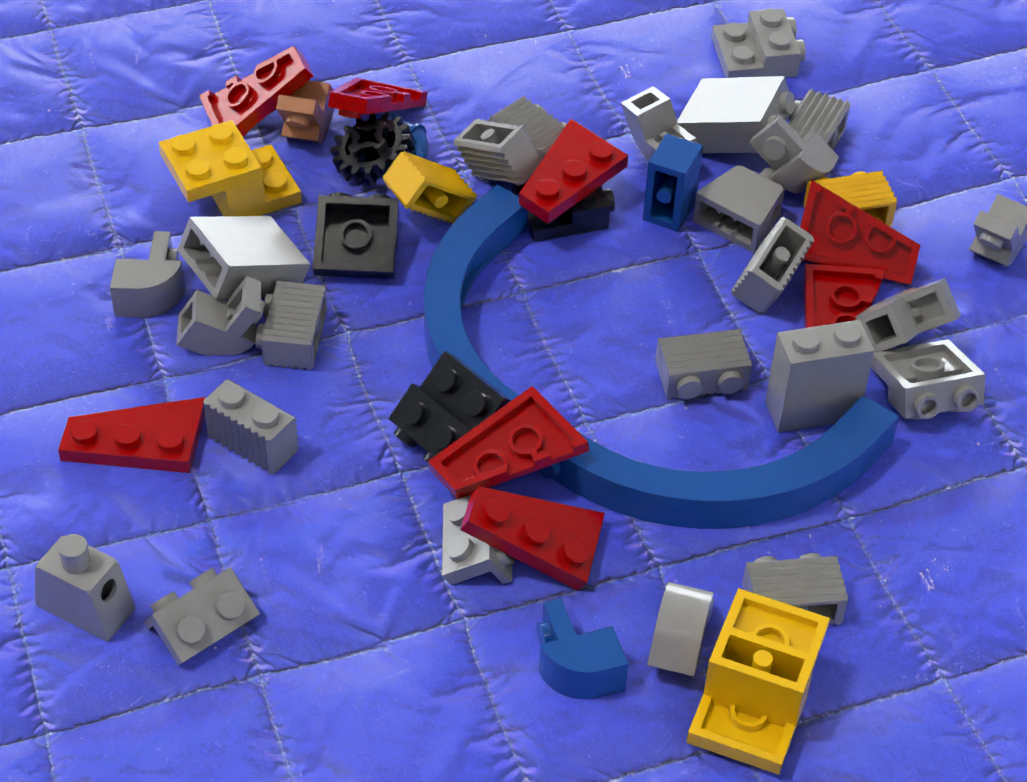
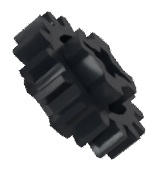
M386 112L378 119L375 113L370 114L369 120L366 121L356 118V125L353 127L345 125L343 127L345 135L335 136L334 140L337 146L332 147L330 151L334 157L332 161L338 173L342 174L346 182L354 179L356 185L360 186L365 179H369L371 186L376 184L377 178L385 175L400 152L410 153L416 147L408 124H404L400 116L392 120L390 113Z

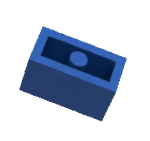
M666 133L648 162L643 210L644 221L679 232L695 205L703 145Z

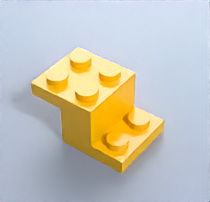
M233 120L158 142L160 155L188 203L212 196L223 216H262L302 203L301 190L273 146L270 144L251 150Z
M738 588L709 659L703 696L689 728L686 743L779 775L807 699L814 666L828 630L830 618Z

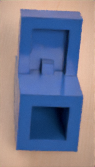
M562 599L543 602L542 622L537 623L536 628L540 642L539 673L547 685L556 692L575 699H595L626 691L629 663L613 626L576 635Z

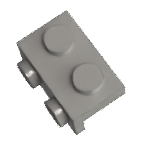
M471 494L443 504L442 576L448 583L453 585L488 572H492L502 584L511 582L512 563L515 562V558L460 530Z
M231 567L218 575L214 568H211L190 581L189 583L193 590L178 598L173 591L150 606L154 614L146 619L144 624L148 630L153 627L156 629L178 666L260 615Z

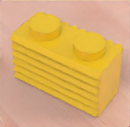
M405 151L400 152L383 176L384 183L406 209L410 208L411 211L421 212L422 215H431L432 218L436 217L443 222L447 221L453 224L476 199V193L472 192V188H469L467 183H464V179L460 178V174H457L455 169Z
M858 171L849 176L836 178L822 177L815 181L888 226L892 225L897 197H894V191L891 190V186L886 181V176H883V171L870 173ZM811 181L807 182L805 198L803 203L804 207L806 205V200Z

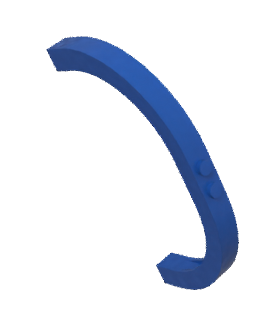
M497 184L456 219L434 251L427 270L424 287V333L428 358L432 368L444 351L452 353L512 401L519 394L499 380L479 358L469 341L461 316L466 296L475 279L498 254L527 231L528 210L519 205V196ZM862 395L827 432L805 448L767 464L729 471L698 472L654 466L613 452L582 435L589 443V452L539 469L538 472L548 479L555 480L590 502L643 521L697 529H729L755 526L786 519L811 510L834 498L854 484L892 445L899 415Z

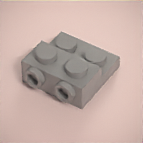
M784 8L749 11L747 23H729L712 26L711 38L725 78L797 77L800 61L805 60V43L803 39H795L797 32L795 18L787 17Z
M949 339L876 352L873 355L871 368L888 385V402L904 419H931L938 413L946 411L969 412L978 405L984 404L985 373Z

